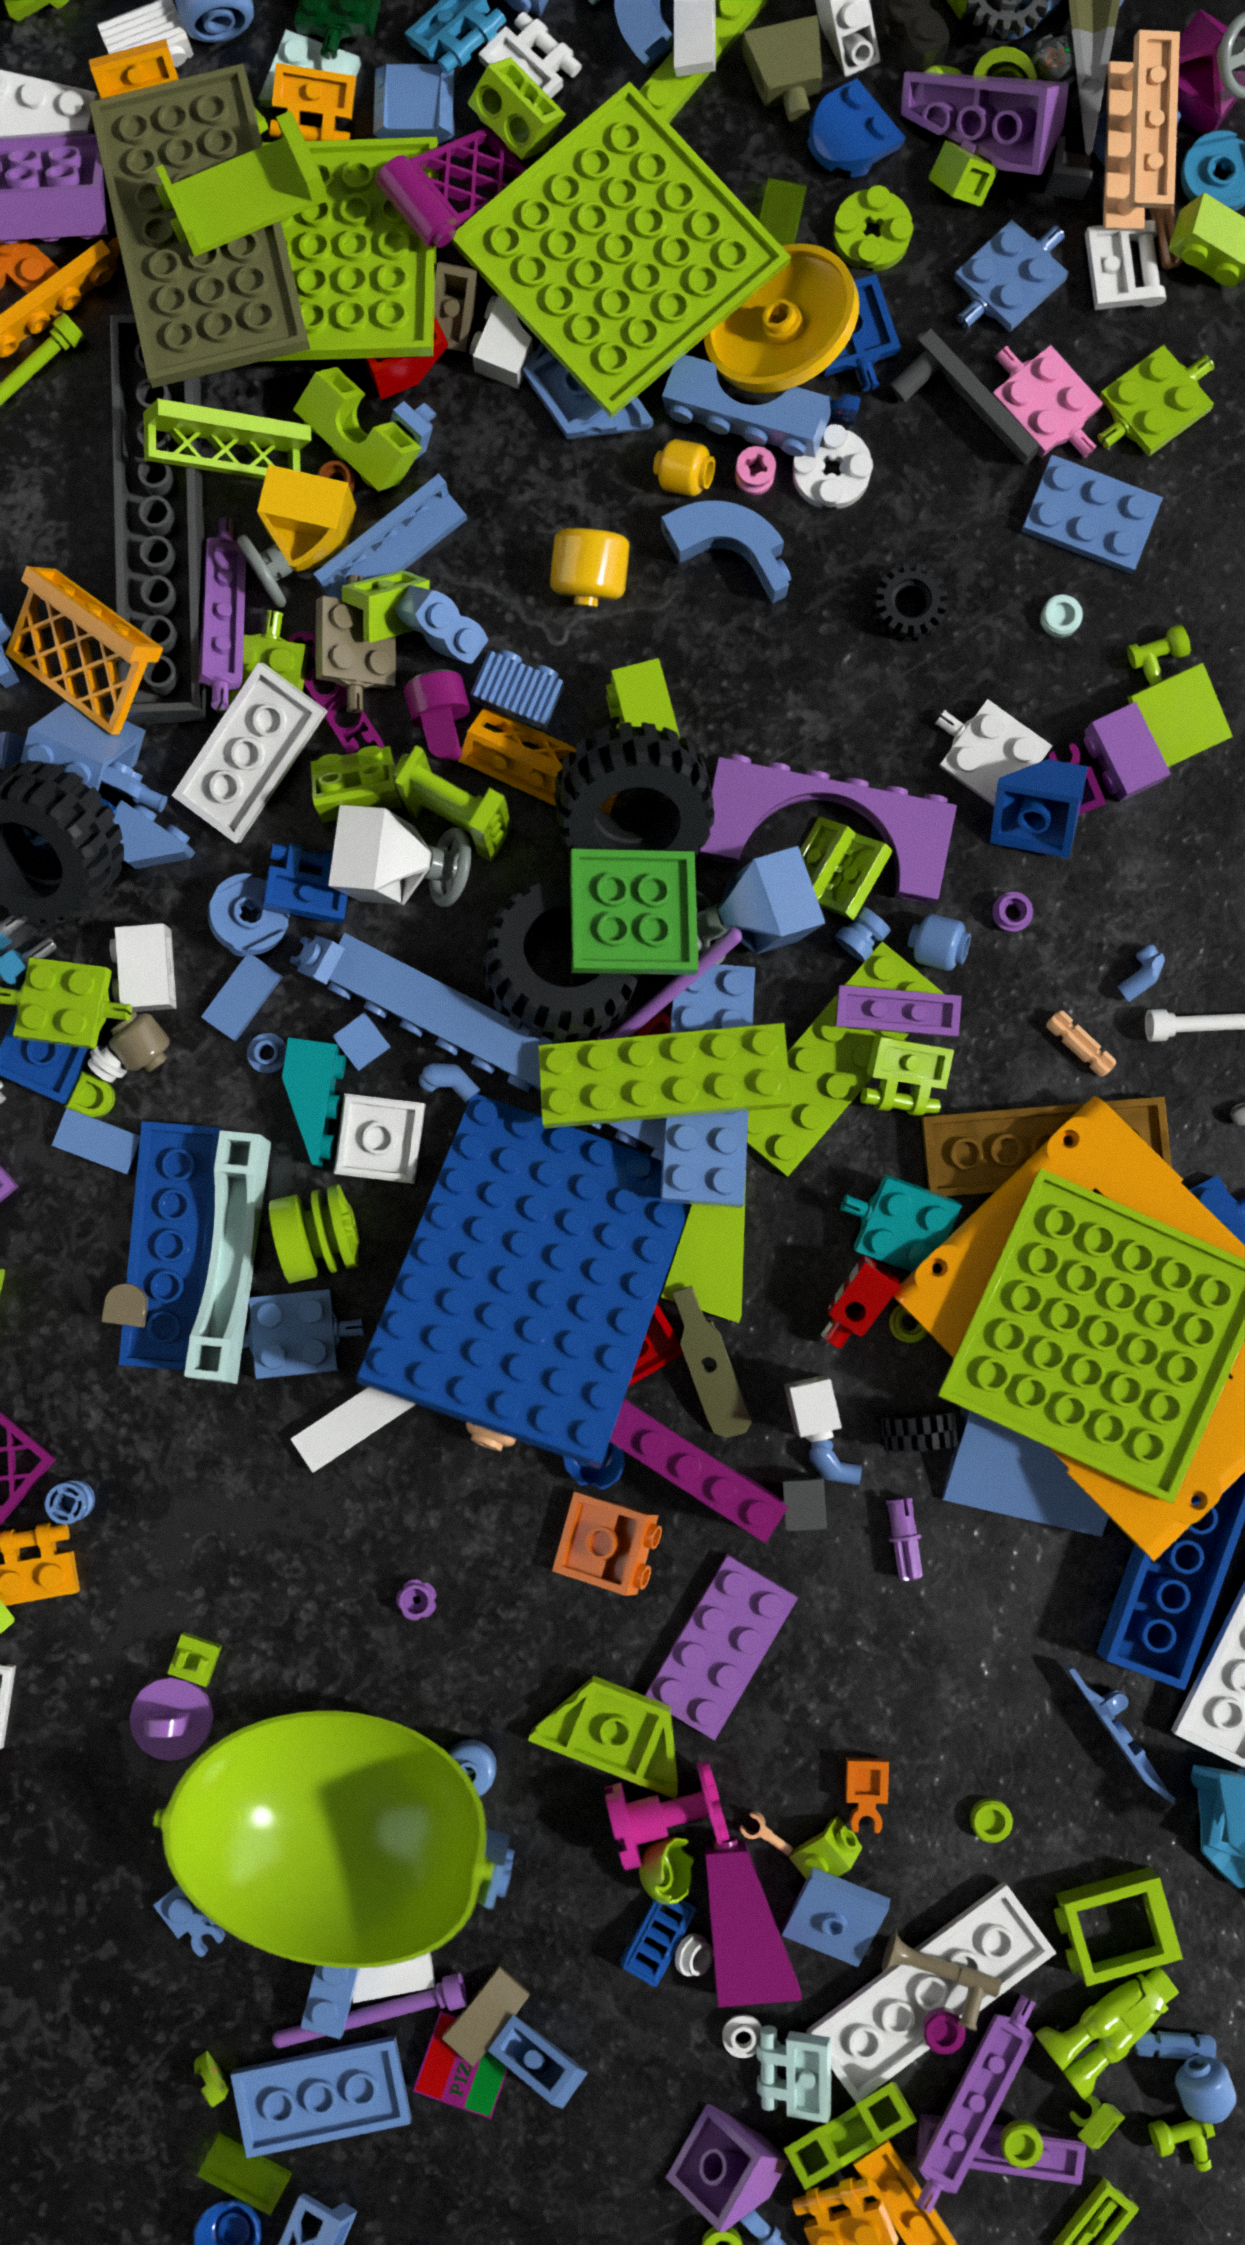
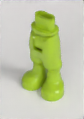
M1157 1966L1145 1977L1141 1973L1138 1974L1136 1977L1139 1981L1136 1979L1130 1980L1112 1990L1095 2005L1089 2006L1082 2014L1079 2023L1071 2029L1059 2032L1045 2026L1034 2033L1083 2100L1093 2092L1096 2078L1109 2063L1118 2062L1126 2057L1129 2049L1152 2027L1161 2013L1163 2014L1169 2010L1166 2004L1179 1994L1177 1988L1160 1966ZM1099 2038L1097 2045L1081 2058L1074 2059L1092 2040Z

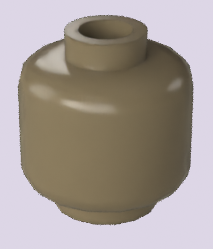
M133 1011L129 1014L131 1015L130 1021L121 1020L109 1030L112 1036L109 1039L108 1045L126 1069L138 1071L144 1067L149 1073L167 1059L163 1052L169 1046L170 1039L150 1014L138 1015Z

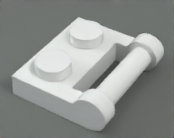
M1145 220L1142 231L1103 229V225L1087 228L1085 240L1095 310L1136 305L1153 307L1166 301L1165 287L1160 285L1154 243V238L1157 236L1155 221ZM1130 240L1138 242L1144 287L1136 288Z

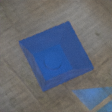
M1047 759L1000 777L997 783L990 843L1069 858L1083 799L1088 766Z

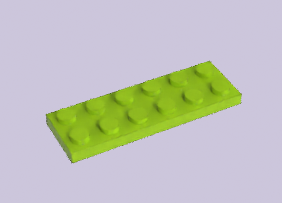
M883 941L844 985L943 994L940 989ZM837 995L787 1052L792 1107L751 1110L748 1112L747 1144L786 1177L792 1173L871 1080L872 1077L866 1074L874 1036L904 1040L909 1035L904 1033L836 1028Z
M784 1023L538 1045L542 1121L545 1129L792 1107Z

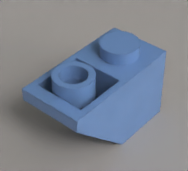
M121 800L116 807L117 812L113 821L115 824L120 825L123 839L119 843L124 845L123 861L134 869L191 859L195 854V851L186 844L190 839L189 836L171 824L165 830L153 822L157 815L141 803H135L131 807Z

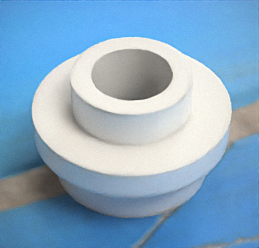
M97 1045L96 1050H91L92 1057L87 1062L88 1066L103 1080L113 1082L117 1077L122 1078L127 1073L126 1067L113 1053L109 1045H106L105 1048Z
M698 1933L687 1935L675 1951L676 1968L678 1972L685 1976L703 1975L710 1967L713 1959L711 1945L708 1944L704 1936Z
M738 2014L726 2022L722 2032V2039L726 2050L731 2055L738 2058H749L757 2053V2043L761 2041L762 2028L759 2021L753 2016ZM745 2031L751 2035V2038L747 2043H739L735 2039L737 2034Z

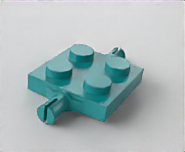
M884 1174L878 1191L869 1199L868 1203L846 1194L843 1198L845 1202L842 1201L840 1210L861 1217V1230L853 1246L856 1252L913 1272L953 1233V1225L962 1205L955 1199Z

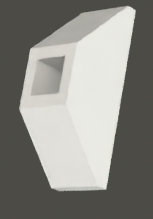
M815 0L820 25L845 77L881 62L869 0Z

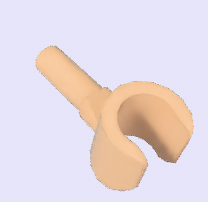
M757 1811L749 1812V1815L759 1822L760 1829L756 1832H751L741 1824L740 1830L744 1837L748 1839L760 1837L789 1856L793 1847L766 1827V1821L761 1813Z

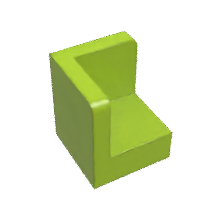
M945 140L930 173L929 180L954 198L982 206L999 168L993 166L989 160L981 155L970 153L962 149L960 145Z

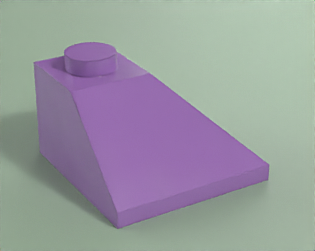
M706 2104L666 2178L719 2232H725L770 2197L790 2160L762 2134L713 2105Z

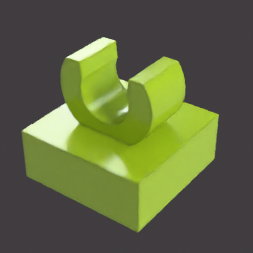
M183 1632L167 1674L206 1687L210 1682L222 1645Z
M1090 2094L1085 2100L1092 2107L1091 2116L1088 2119H1084L1074 2110L1069 2115L1076 2125L1084 2127L1077 2136L1089 2148L1100 2149L1124 2120L1125 2116L1113 2104L1104 2103L1102 2105L1097 2097Z

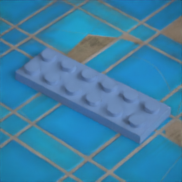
M719 964L709 968L671 1001L670 1033L753 1026L755 967ZM749 1111L665 1118L660 1202L743 1207Z

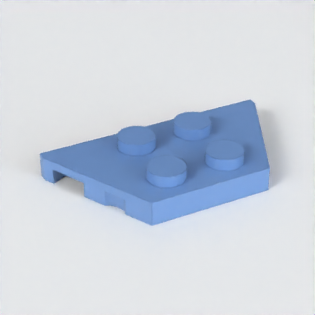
M541 341L537 350L532 352L523 367V375L567 439L647 430L653 427V419L638 397L634 398L613 418H610Z

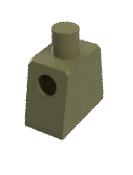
M817 15L744 31L742 56L764 106L772 108L785 105L787 118L791 122L807 118L811 114L808 99L819 95L822 81Z

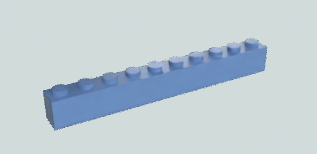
M344 933L338 945L344 947L345 950L328 980L330 982L328 990L347 1000H350L352 994L366 1001L363 1008L384 1019L388 1013L402 1019L399 1026L416 1036L421 1037L425 1031L437 1037L438 1040L435 1045L457 1056L459 1050L468 1053L474 1057L471 1064L490 1074H493L495 1068L510 1075L507 1080L509 1084L527 1093L531 1087L541 1091L538 1045L557 1044V1042H552V1039L544 1035L541 1036V1040L529 1036L531 1029L523 1025L519 1030L509 1023V1017ZM665 1118L603 1123L617 1131L615 1138L633 1148H637L640 1142L653 1149L651 1157L662 1162ZM592 1124L590 1126L600 1130L603 1124Z

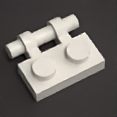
M522 12L514 23L522 32L516 36L505 26L478 53L479 62L487 68L488 65L511 57L552 98L563 87V79L556 71L563 69L573 78L579 73L582 65L573 57V51L565 43L559 44L547 33V26L539 19L533 20L528 14ZM538 46L547 56L542 60L530 48Z

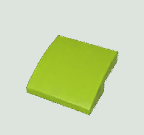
M819 816L800 852L819 906L854 920L893 850L886 843L856 834L847 825Z

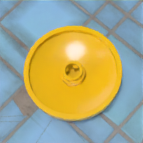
M811 244L783 245L782 247L791 256L790 264L704 338L705 349L712 363H716L718 373L728 383L744 391L754 393L784 391L814 378L839 356L850 340L857 323L859 293L847 266L833 252Z

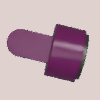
M448 669L428 671L415 676L404 687V695L412 725L424 729L428 749L435 757L452 761L460 759L462 756V746L459 734L456 731L455 722L463 719L470 712L462 676Z

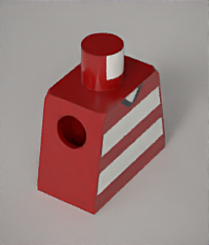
M863 1254L829 1303L828 1315L832 1319L821 1333V1336L840 1349L852 1332L863 1337L900 1287L898 1274L875 1258ZM852 1302H858L863 1305L862 1309L858 1312H852L847 1307Z

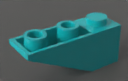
M288 1037L282 1080L312 1165L323 1167L324 1159H330L332 1156L334 1135H328L330 1119H337L339 1112L340 1095H334L336 1079H343L346 1055H340L341 1048L337 1044Z

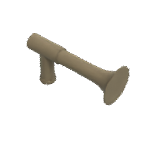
M896 1928L893 1929L889 1937L883 1957L882 1971L885 1972L888 1967L893 1965H907L955 1981L956 1984L967 1987L968 1992L958 2025L976 2031V2022L983 1994L996 1998L1000 1991L1001 1979L910 1948L898 1937Z

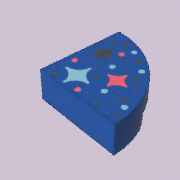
M843 394L840 400H831L829 396L831 409L829 419L853 426L861 398L850 394Z

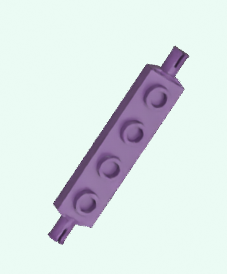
M227 518L218 520V537L207 538L203 549L198 683L212 687L211 707L217 710L218 705L219 710H226L229 707L228 691L231 689L239 690L243 674L246 558L239 548L237 541L234 540L235 522L230 518L228 523Z
M1021 1994L1010 2017L994 2014L917 2166L927 2182L915 2204L922 2209L924 2208L928 2213L932 2212L942 2190L957 2193L1034 2039V2036L1025 2027V2024L1036 2003Z

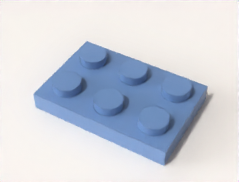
M1051 455L1021 532L1132 575L1136 569L1163 497Z

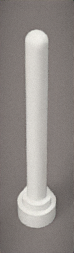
M1149 1009L1145 1016V1032L1149 1042L1167 1041L1169 1037H1174L1176 1032L1245 1029V1013L1175 1016L1173 1012L1168 1013L1166 1009Z

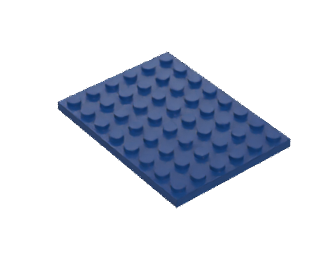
M475 1094L470 1098L357 1376V1383L600 1469L691 1204L660 1202L662 1162L651 1157V1155L570 1126L545 1129L541 1116Z

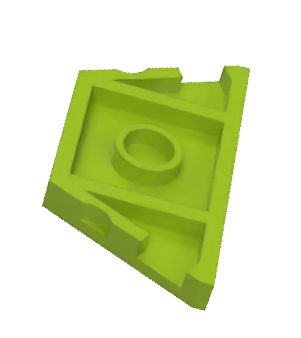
M593 1676L532 1728L528 1741L673 1799H676L678 1795L679 1785L671 1706Z

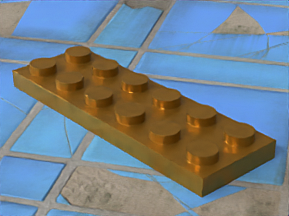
M1165 1096L1104 1101L1172 1168ZM1086 1103L921 1117L927 1189L944 1196L994 1193ZM1064 1137V1143L1066 1145H1071V1138Z

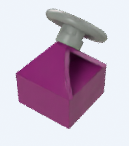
M1200 9L1180 36L1177 110L1181 114L1180 120L1202 135L1215 131L1238 98L1245 99V37L1238 34L1245 26V12L1239 14L1227 27Z

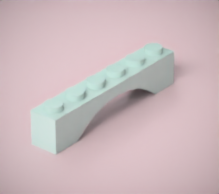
M222 1130L219 1132L214 1167L215 1214L211 1257L201 1305L190 1334L184 1377L237 1384L271 1148V1142L260 1134Z

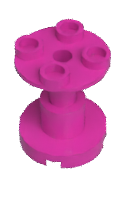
M697 1761L703 1791L665 1802H660L657 1794L627 1803L621 1782L604 1787L614 1837L622 1848V1852H619L625 1871L642 1866L638 1845L668 1837V1827L710 1816L718 1845H721L722 1841L730 1839L709 1761L702 1763Z

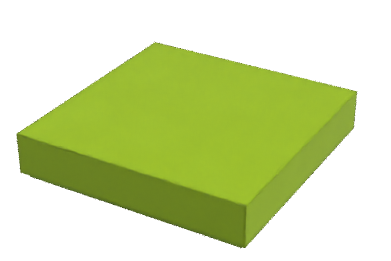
M1198 663L1127 697L1129 704L1136 702L1167 767L1233 737L1203 663Z

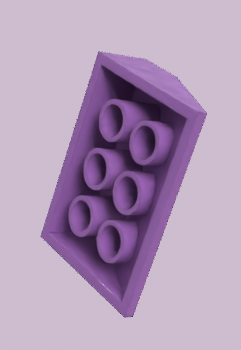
M96 134L0 139L1 243L13 244L22 239L35 238L51 242L62 237L71 236L95 239L101 235L109 234L110 199Z

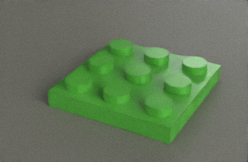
M571 849L572 973L696 975L698 972L695 851Z

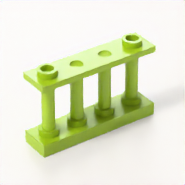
M415 746L411 755L403 754L395 767L393 775L397 777L395 784L409 815L417 819L421 810L425 807L470 833L478 855L492 863L512 830L505 796L490 788L484 798L480 795L475 798L433 774L422 748Z

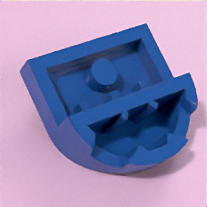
M857 78L827 94L820 102L808 124L810 125V135L807 144L814 158L829 171H833L836 167L851 171L850 177L866 175L873 163L900 149L906 139Z

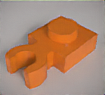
M846 1757L845 1800L847 1803H857V1807L852 1810L849 1819L853 1832L859 1831V1820L864 1816L873 1818V1830L875 1833L881 1832L882 1818L876 1809V1804H888V1759Z

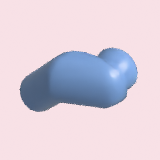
M1153 944L1147 945L1137 953L1136 957L1143 965L1140 970L1118 985L1119 990L1129 1002L1155 984L1165 963L1163 953L1159 954Z
M829 1439L811 1443L809 1460L823 1479L859 1485L862 1465L840 1462L832 1451L833 1443Z

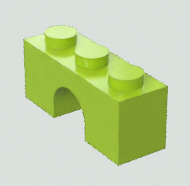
M338 367L315 372L293 410L304 420L305 425H311L313 433L320 435L332 447V451L337 457L347 461L360 473L361 479L368 486L382 491L399 485L422 447L395 421L375 426L369 435L366 434L359 426L357 420V408L365 393Z
M891 2082L855 2104L853 2108L789 2145L784 2151L806 2190L917 2122L896 2082Z

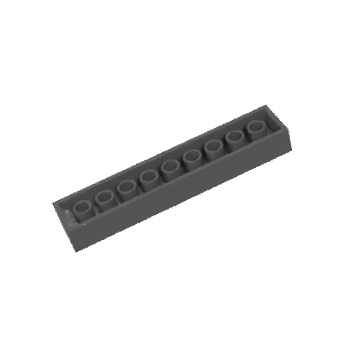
M134 314L110 315L116 608L119 616L163 647L159 661L147 663L126 721L132 724L209 721L208 685L198 683L204 549L203 470L144 460L143 412L157 399L201 406L200 377L152 388L147 377ZM156 430V450L174 452L180 447L168 432ZM184 435V437H185L186 439H189V438L191 437V436ZM197 437L190 444L202 457V438ZM124 659L118 660L120 682L125 681L131 666Z

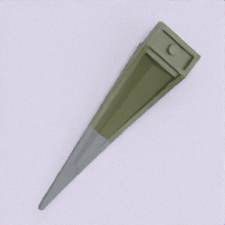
M1068 0L1085 151L1088 156L1093 149L1121 0Z

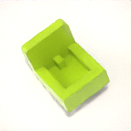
M836 1816L829 1821L823 1832L794 1848L789 1858L806 1880L813 1867L838 1877L851 1869L862 1850V1846L858 1842L855 1833Z

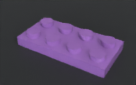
M726 1554L644 1696L671 1706V1715L715 1740L797 1601V1595Z

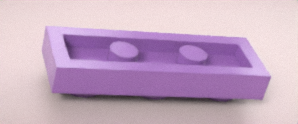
M839 985L835 1027L957 1038L959 1036L962 996Z

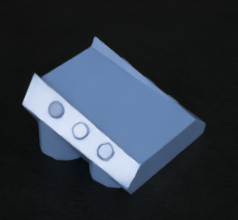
M386 64L375 69L373 135L379 139L437 137L439 146L451 140L454 136V69L449 74L444 73L438 64Z

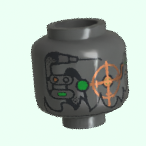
M1050 34L1043 37L1034 45L1032 49L1034 54L1030 59L1034 64L1037 80L1069 83L1068 97L1078 90L1073 40L1067 35L1054 38Z

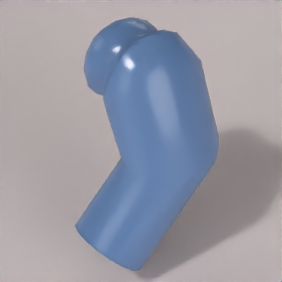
M432 1063L427 1065L419 1076V1084L424 1090L433 1092L438 1087H451L465 1103H468L471 1097L480 1092L477 1085L456 1064Z

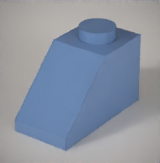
M515 2015L510 2018L488 2049L491 2054L551 2105L564 2108L588 2073L556 2045Z

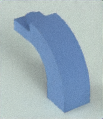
M614 0L615 14L623 37L634 54L649 69L674 47V34L664 21L660 0Z
M715 500L688 504L661 517V531L679 564L710 549L731 550L740 554L751 564L772 604L787 596L788 582L791 580V576L782 559H775L782 555L784 541L775 528L756 512L735 503Z

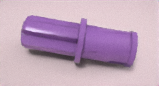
M912 1497L886 1500L892 1532L889 1542L894 1543L898 1575L902 1581L917 1580L923 1575L917 1540L921 1538V1533L916 1531Z

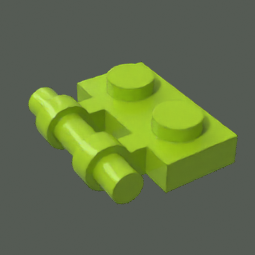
M875 1035L866 1075L881 1079L880 1085L877 1089L864 1087L860 1096L861 1103L874 1105L876 1110L890 1111L892 1108L907 1110V1113L913 1116L921 1117L925 1113L937 1115L941 1104L939 1099L929 1098L931 1087L946 1089L954 1050L948 1047ZM898 1082L914 1084L912 1092L910 1094L897 1093Z

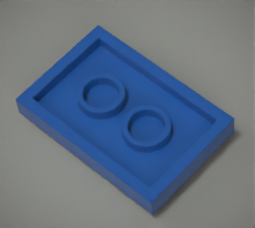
M108 991L110 1002H114L113 992ZM16 1011L0 1046V1076L60 1103L67 1104L92 1049L19 1040L13 1036L18 1013Z

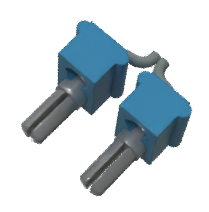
M10 915L5 920L0 921V955L1 950L13 942L9 935L28 921V917L22 916L17 918ZM47 937L23 955L11 949L0 957V981H5L21 989L25 981L29 957L43 959L57 948L56 944L53 943L51 938Z

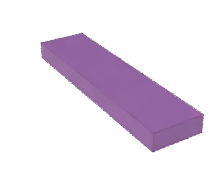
M920 2114L915 2151L917 2161L921 2160L942 2117ZM991 2124L969 2169L1081 2185L1086 2144L1078 2136L1038 2131L1043 2141V2153L1040 2160L1031 2167L1017 2168L1005 2159L1000 2148L999 2138L1005 2126Z

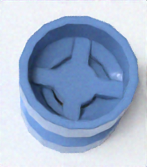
M862 906L855 919L852 920L853 923L841 927L834 938L848 953L856 959L865 962L873 952L874 942L883 941L891 930L879 916Z
M76 1479L66 1481L52 1488L47 1494L45 1500L46 1512L56 1523L64 1525L74 1523L90 1514L94 1508L95 1495L90 1485L84 1481Z

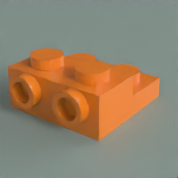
M574 1492L552 1571L624 1596L637 1595L638 1590H643L650 1579L651 1567L646 1565L649 1549H655L661 1538L662 1527L656 1524L659 1515L582 1492Z

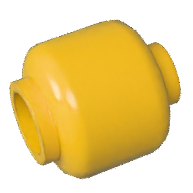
M673 439L667 443L663 451L659 450L656 453L653 472L655 475H658L660 486L665 491L695 497L703 489L710 487L715 472V460L710 456L709 450L703 444Z

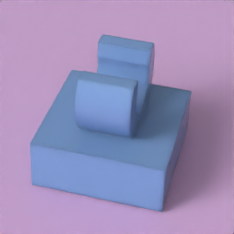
M403 401L393 409L390 422L395 421L422 447L416 457L417 459L427 450L433 425L429 421L436 417V413L426 403H423L414 411Z

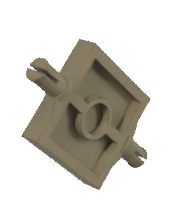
M352 574L347 576V584L364 580L362 575ZM321 596L316 599L315 679L332 681L347 688L346 711L352 713L363 712V689L372 687L389 690L396 686V636L373 643L365 641L363 610L342 602L340 598Z

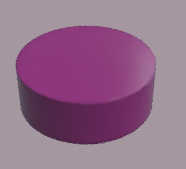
M938 2007L931 2010L923 2020L922 2033L929 2048L936 2053L951 2054L957 2051L965 2040V2028L958 2025L961 2018L954 2010Z

